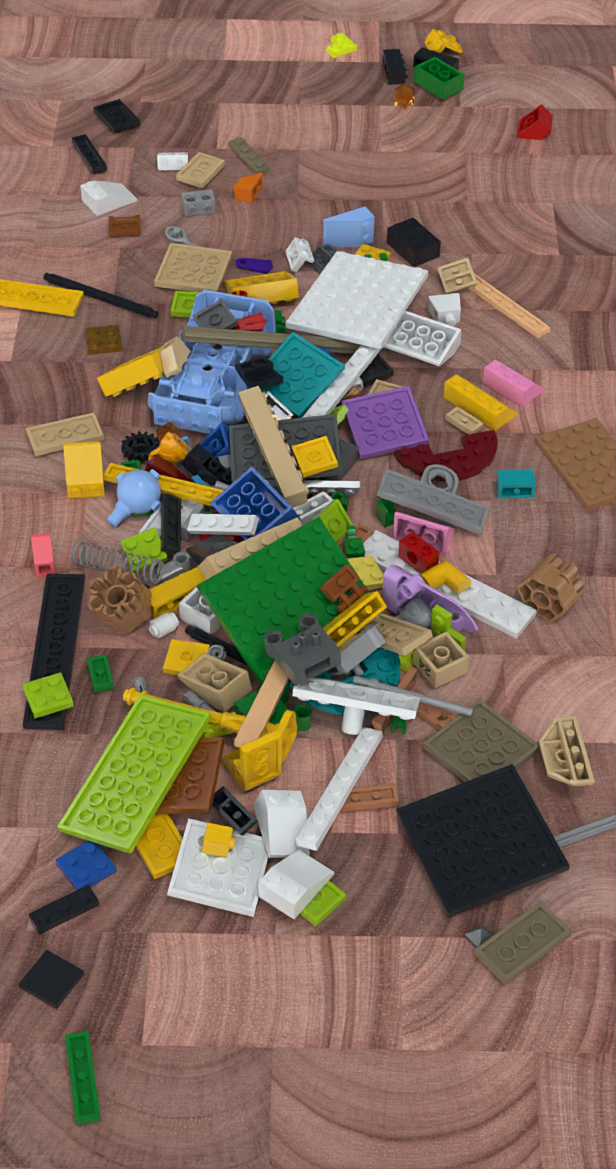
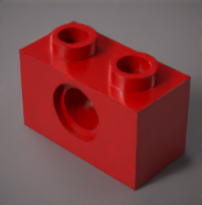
M411 532L399 541L398 557L422 574L439 564L440 551L414 532Z

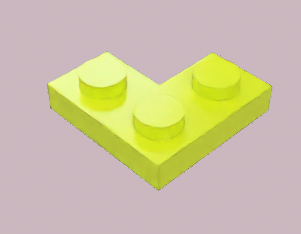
M343 33L331 36L333 44L326 47V52L333 58L357 51V45Z

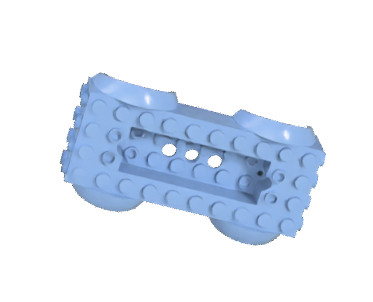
M204 290L196 295L187 326L198 327L193 319V315L222 299L236 320L261 312L267 322L263 331L257 332H276L274 311L268 300ZM180 330L179 338L182 340V338H181V331H182V330ZM183 342L191 352L187 357V362L182 366V371L177 375L173 374L169 377H166L164 372H162L163 376L160 378L155 394L150 392L148 395L147 406L154 412V424L210 434L221 423L227 426L240 423L243 420L244 411L240 404L238 392L247 390L248 386L237 373L235 365L262 356L267 357L271 354L273 348L222 345V348L215 349L213 347L217 344ZM207 366H211L213 368L210 371L203 370V368Z

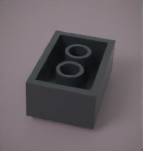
M414 217L387 227V244L413 267L440 257L441 241Z

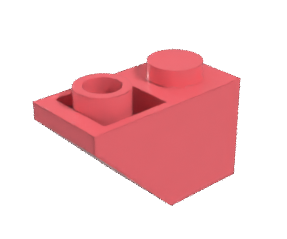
M50 533L31 535L36 578L45 577L47 574H55Z

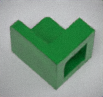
M385 499L377 500L376 517L384 528L394 525V514L397 512L394 508V502Z

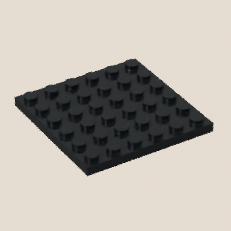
M513 764L396 809V814L448 918L570 870L567 859Z

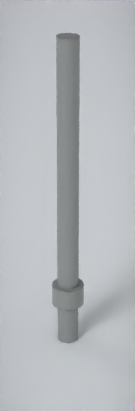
M354 676L353 683L357 685L420 697L421 703L470 717L472 715L473 709L380 683L379 680L374 678L366 679Z

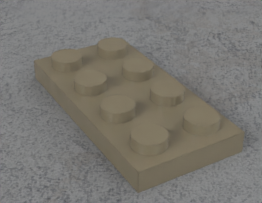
M539 901L476 948L474 955L504 985H507L571 936L572 931Z

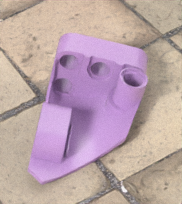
M390 565L386 569L383 576V601L390 611L398 615L405 607V604L411 599L418 597L426 603L431 612L438 604L453 614L451 628L458 633L462 629L469 633L478 630L474 620L461 605L432 586L424 583L419 575L411 574L397 565Z

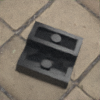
M265 356L235 365L237 373L249 388L259 386L260 390L283 383V376L273 369L274 363Z

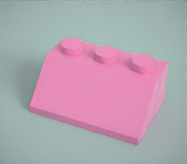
M497 360L484 367L483 384L521 407L544 391V388Z
M395 512L393 539L400 541L411 532H414L440 551V555L446 556L453 542L454 528Z

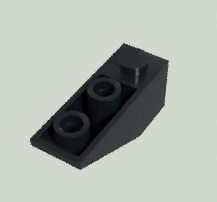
M199 443L187 453L181 462V465L193 476L198 475L202 480L214 486L216 481L228 485L232 484L231 472Z

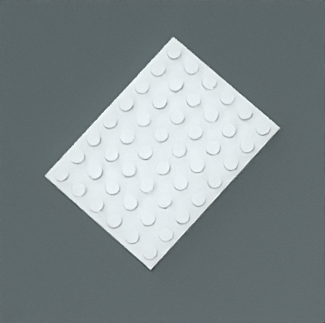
M337 251L286 321V328L381 349L428 277V270Z

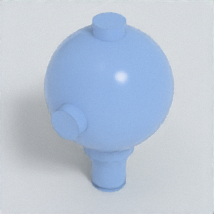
M153 469L149 472L133 470L126 474L120 473L116 478L118 482V502L106 520L116 528L123 519L129 517L132 513L143 514L151 510L157 511L162 504L159 501L161 487L157 480L160 475Z

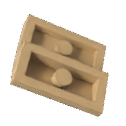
M468 257L437 267L446 294L477 285Z

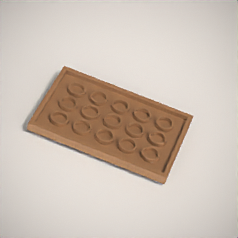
M597 418L535 437L534 442L587 511L616 502V441Z

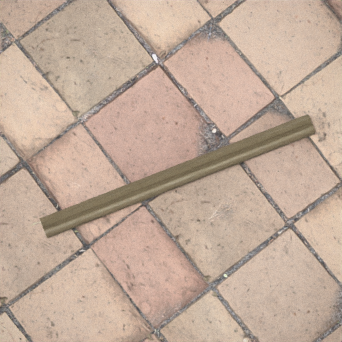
M182 326L181 331L182 342L278 349L290 335ZM299 335L316 347L331 349V353L354 354L361 346L360 344L329 337Z

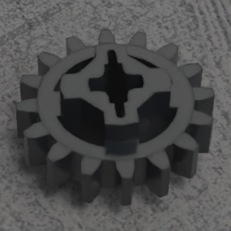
M138 431L136 435L131 433V437L126 436V440H122L121 448L124 458L128 457V461L139 460L143 464L144 460L149 461L150 452L157 449L160 442L158 437H154L153 433L148 435L147 431L144 434Z

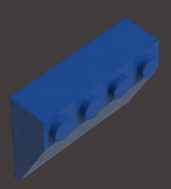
M253 467L249 468L210 502L220 514L256 515L259 521L254 536L297 517L301 520L287 501ZM240 535L244 540L254 537L251 535Z

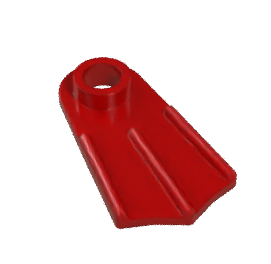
M260 312L237 319L238 325L231 330L263 331L267 321Z

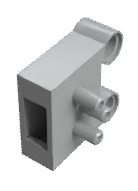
M376 624L366 627L360 634L356 632L338 647L341 652V664L327 670L330 676L344 674L346 678L352 676L351 669L356 676L363 674L359 663L386 642Z

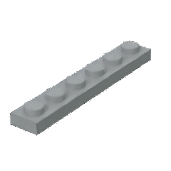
M266 480L279 493L275 481ZM301 480L303 484H307L308 495L311 494L313 496L323 491L329 496L335 492H341L345 496H353L358 493L360 488L359 481Z

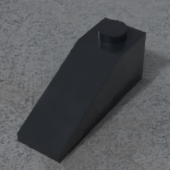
M224 786L215 792L212 807L241 836L259 822Z

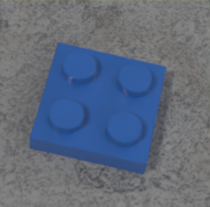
M86 841L55 859L56 865L76 890L87 885L92 887L117 872L116 866L100 846L91 841Z

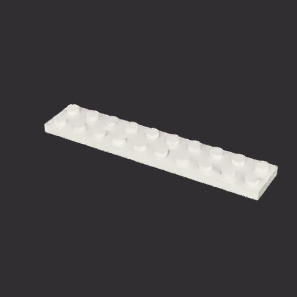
M375 530L374 534L363 543L365 557L373 556L380 570L385 572L390 565H397L411 574L421 575V573L398 557L399 541ZM468 575L466 576L471 580V586L459 594L454 593L445 584L436 588V590L461 605L470 616L515 639L519 637L536 616V609Z

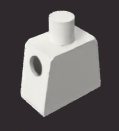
M459 293L428 296L427 310L435 321L453 327L456 323L460 322L461 306Z

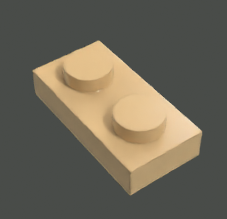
M458 406L446 414L445 420L468 435L475 434L483 429V422Z

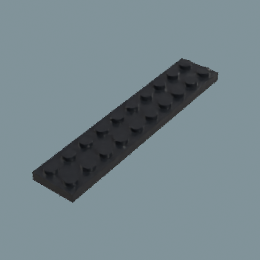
M85 574L46 575L30 681L61 672L70 693L86 580ZM26 700L23 729L65 730L67 709L34 719L29 703Z

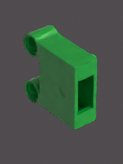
M287 683L269 723L275 725L280 723L284 712L289 710L284 705L289 700V683ZM260 690L234 702V712L237 715L247 716ZM297 705L293 710L296 715L297 732L306 731L311 727L312 710L308 705Z

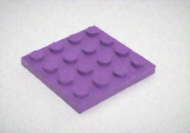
M409 386L342 401V405H346L348 408L345 416L356 446H359L360 460L395 452L404 447L413 448L420 444H429L428 435Z

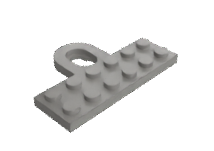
M437 464L426 467L420 481L386 468L376 496L385 500L395 502L401 506L408 507L479 535L482 533L489 507L456 495L455 492L459 483L457 475L448 467ZM436 476L442 477L446 480L447 487L443 489L437 488L431 483V479Z

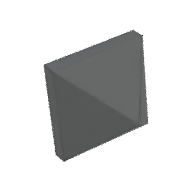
M482 922L465 934V937L476 948L494 936Z

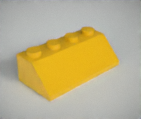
M457 374L445 381L443 398L474 416L492 430H498L518 415L517 411Z

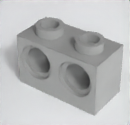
M212 189L181 193L182 208L185 216L216 213Z

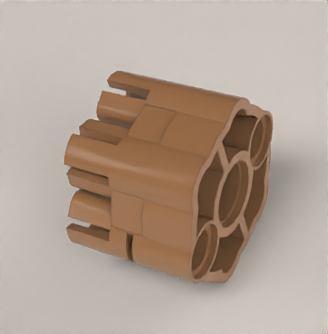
M554 554L548 555L543 562H538L517 586L523 603L536 609V615L547 622H554L562 615H565L586 589L585 586H582L583 582L578 579V568L574 564L571 566L567 562L563 564L559 557L553 564L551 563L556 557Z
M111 566L109 569L114 575L106 570L104 578L107 581L102 577H98L96 581L100 585L94 580L89 583V590L93 596L89 600L91 604H88V608L107 627H112L123 633H130L134 628L150 618L152 613V593L133 572L132 574L130 572L123 573L117 566Z

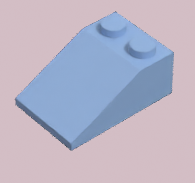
M362 207L324 219L323 245L330 244L332 247H361L362 244L373 243L375 216L366 207Z

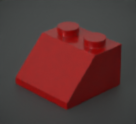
M541 104L519 120L517 137L540 140L543 137L549 136L553 115Z

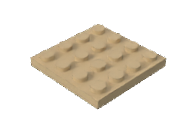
M170 243L155 277L154 286L190 292H202L204 290L219 292L233 256L232 251Z

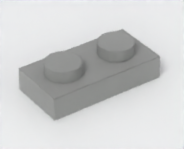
M197 503L181 526L182 541L189 542L192 536L196 535L190 534L187 528L192 514H204V505Z

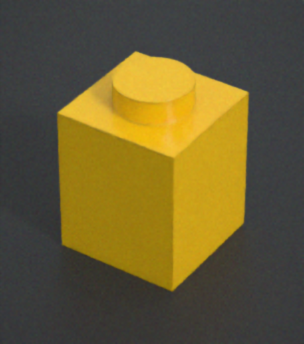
M207 823L201 853L227 858L229 849L233 850L236 837L232 836L233 827Z

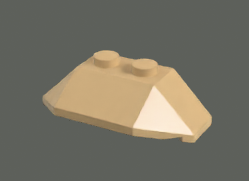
M556 717L539 740L547 777L571 786L594 785L595 780L577 717Z

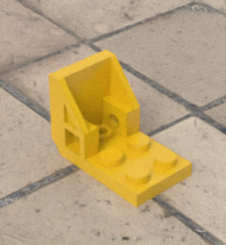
M278 730L267 733L252 742H247L239 749L222 756L221 762L241 791L250 790L282 775V736Z

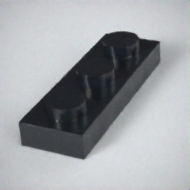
M87 885L29 913V919L40 935L99 906V900L91 887Z

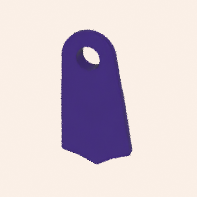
M238 258L235 262L240 269H249L268 274L273 269L271 260Z

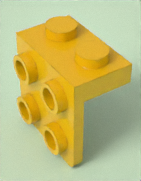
M432 29L424 42L429 50L442 53L445 47L460 54L463 52L461 45L456 42V38L451 34L449 36L440 29Z

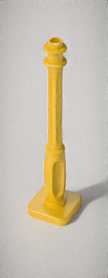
M135 687L130 688V690L126 689L123 695V700L129 706L136 702L139 695H144L208 712L212 717L209 723L219 725L221 729H227L235 733L239 732L246 716L226 711L223 713L152 696L146 690L138 692ZM290 710L284 712L280 723L275 725L268 722L261 736L279 731L282 736V762L286 760L297 735L296 715L294 711Z

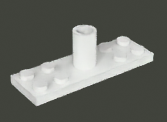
M312 677L294 686L292 695L300 700L311 699L317 700L321 704L332 703L345 706L341 730L351 735H358L361 732L365 710L379 712L383 716L396 715L401 719L410 720L415 719L420 703V697L316 677Z

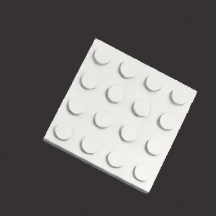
M188 818L167 895L254 917L259 897L258 882L264 876L268 860L263 837L249 833L241 836L233 830L232 836L236 837L234 849H229L227 858L201 853L207 823Z

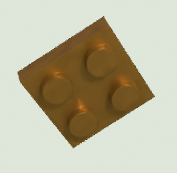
M118 325L85 328L89 355L122 351Z

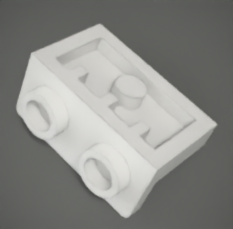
M188 152L158 153V170H181L188 163Z
M294 237L285 252L291 271L297 273L305 261L313 263L314 258L308 241Z

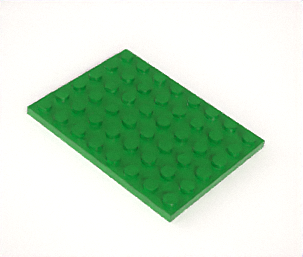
M317 517L198 584L197 588L262 686L275 661L273 657L268 656L266 653L265 634L272 630L279 631L283 636V641L301 633L300 618L307 613L316 615L322 628L341 614L336 609L340 602L336 599L331 603L319 588L347 564L353 570L354 568L320 517ZM361 579L356 582L359 587L364 585ZM349 589L344 592L347 597L351 595Z

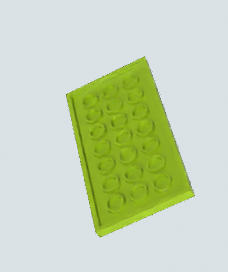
M139 695L57 826L59 831L131 854L212 719L211 714Z

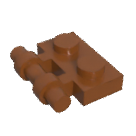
M348 564L319 588L331 603L336 599L339 600L340 604L336 607L339 613L349 608L367 591L365 585L359 587L356 584L360 577ZM348 589L351 591V595L349 597H347L344 593Z

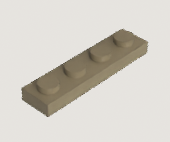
M242 137L228 141L230 149L253 174L270 173V167Z

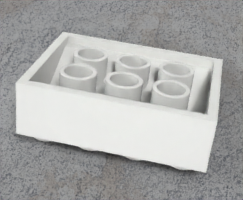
M405 311L392 331L391 338L383 347L441 366L455 354L460 346L461 329Z

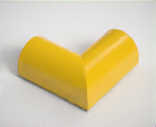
M447 559L419 575L424 583L436 589L445 584L456 594L469 588L472 583L466 575Z

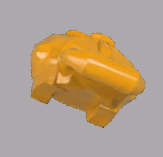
M168 432L160 441L157 449L150 452L148 460L150 461L154 458V455H159L162 459L172 464L182 462L187 453L190 452V448L179 436Z

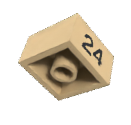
M448 632L427 640L423 645L414 649V665L434 688L468 673L470 657Z

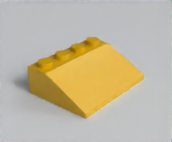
M287 271L223 280L228 294L236 291L239 296V291L241 290L247 292V296L250 298L268 300L270 304H277L281 300L291 302L294 301V298H299L297 278Z
M162 347L127 361L97 377L105 396L107 397L112 394L115 397L123 393V389L129 391L135 388L137 383L141 386L150 381L149 378L153 377L155 380L162 377L164 369L159 353Z

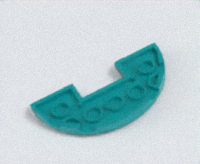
M380 647L359 663L365 671L359 677L366 679L374 678L379 680L380 683L398 686L401 673L400 659L397 653ZM327 671L314 676L333 681ZM354 676L340 682L354 684ZM291 681L289 687H290V688L292 689V691H293V688H294L295 685H294L293 682ZM311 699L303 700L318 710L336 715H344L345 706L321 704L317 700Z

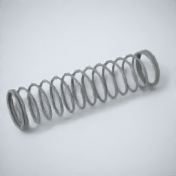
M83 541L76 542L71 550L72 563L82 565L83 567L88 566L89 568H95L104 572L106 570L109 571L106 563L109 558V551L112 550L113 555L110 567L114 563L116 552L120 553L117 561L118 568L121 563L122 554H126L124 568L122 569L124 573L126 572L125 567L128 562V556L132 555L133 557L130 563V570L128 571L131 574L134 558L136 556L139 557L134 574L137 573L141 581L145 580L146 582L157 584L162 579L164 573V564L159 559L153 561L150 557L148 559L145 556L140 558L138 554L134 556L132 553H129L127 555L125 551L121 553L120 550L114 551L113 548L108 550L107 547L102 548L100 545L96 547L94 544L89 545ZM81 543L80 561L76 562L74 557L75 549ZM94 546L92 561L88 564L87 559L90 554V547ZM100 547L98 563L94 566L93 561L96 556V549ZM103 549H107L104 565L100 567ZM145 558L143 572L139 576L138 570L140 567L141 559ZM151 559L152 564L150 566L149 575L145 578L147 561ZM158 562L157 573L152 579L153 568ZM160 564H161L160 575H159L158 579L154 582L153 580L157 577V575H158V573H159V570H160Z

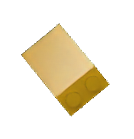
M101 442L63 443L68 498L104 497L105 482L103 478Z

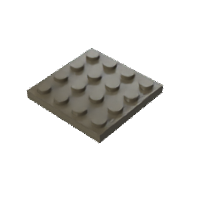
M480 699L469 706V708L473 709L471 717L459 714L423 743V749L465 782L511 764L517 770L540 751L538 743Z

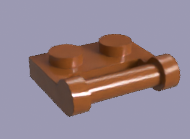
M140 215L131 217L109 216V236L141 235Z

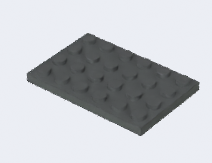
M337 414L278 420V430L283 431L284 443H288L291 457L294 456L292 446L327 436L338 462L337 468L307 476L303 479L342 475ZM249 423L229 425L232 483L251 467L265 480H274Z

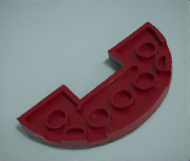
M495 430L461 436V443L464 449L433 454L429 444H420L417 447H404L401 450H396L394 456L405 469L413 470L414 474L422 477L426 467L437 464L454 471L460 481L480 474L482 469L491 465L497 452L498 439ZM436 476V477H435V478H439V481H446V480H445L444 478H442V477H439V476Z

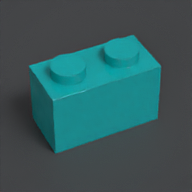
M497 470L496 489L498 498H534L536 488L534 470Z

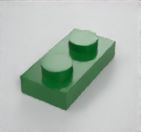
M107 655L87 658L94 693L113 690L114 684Z

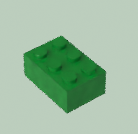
M437 57L414 66V82L443 100L464 90L465 74Z

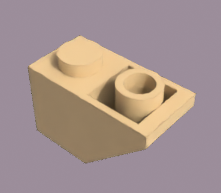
M178 336L167 341L159 352L166 377L179 374L191 352Z

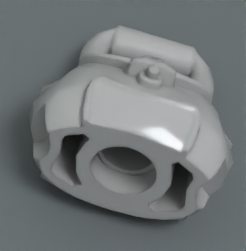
M418 597L411 599L405 604L400 614L394 617L431 629L432 612L426 603Z

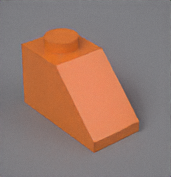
M263 173L240 178L233 186L235 199L252 203L263 187Z

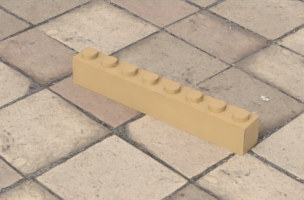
M259 386L238 392L242 409L280 495L291 507L308 502L307 494H309L307 484H303L301 481L303 480L300 469L296 470V460L294 456H290L291 450L288 443H284L283 431L278 430V420L272 416L273 410L271 405L266 403L268 400L265 392H261Z

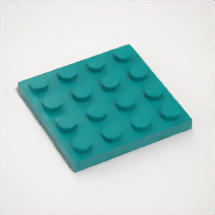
M292 332L269 358L274 363L273 369L283 376V383L262 389L261 392L266 394L269 391L296 417L302 418L319 396L344 371L345 366L298 334Z

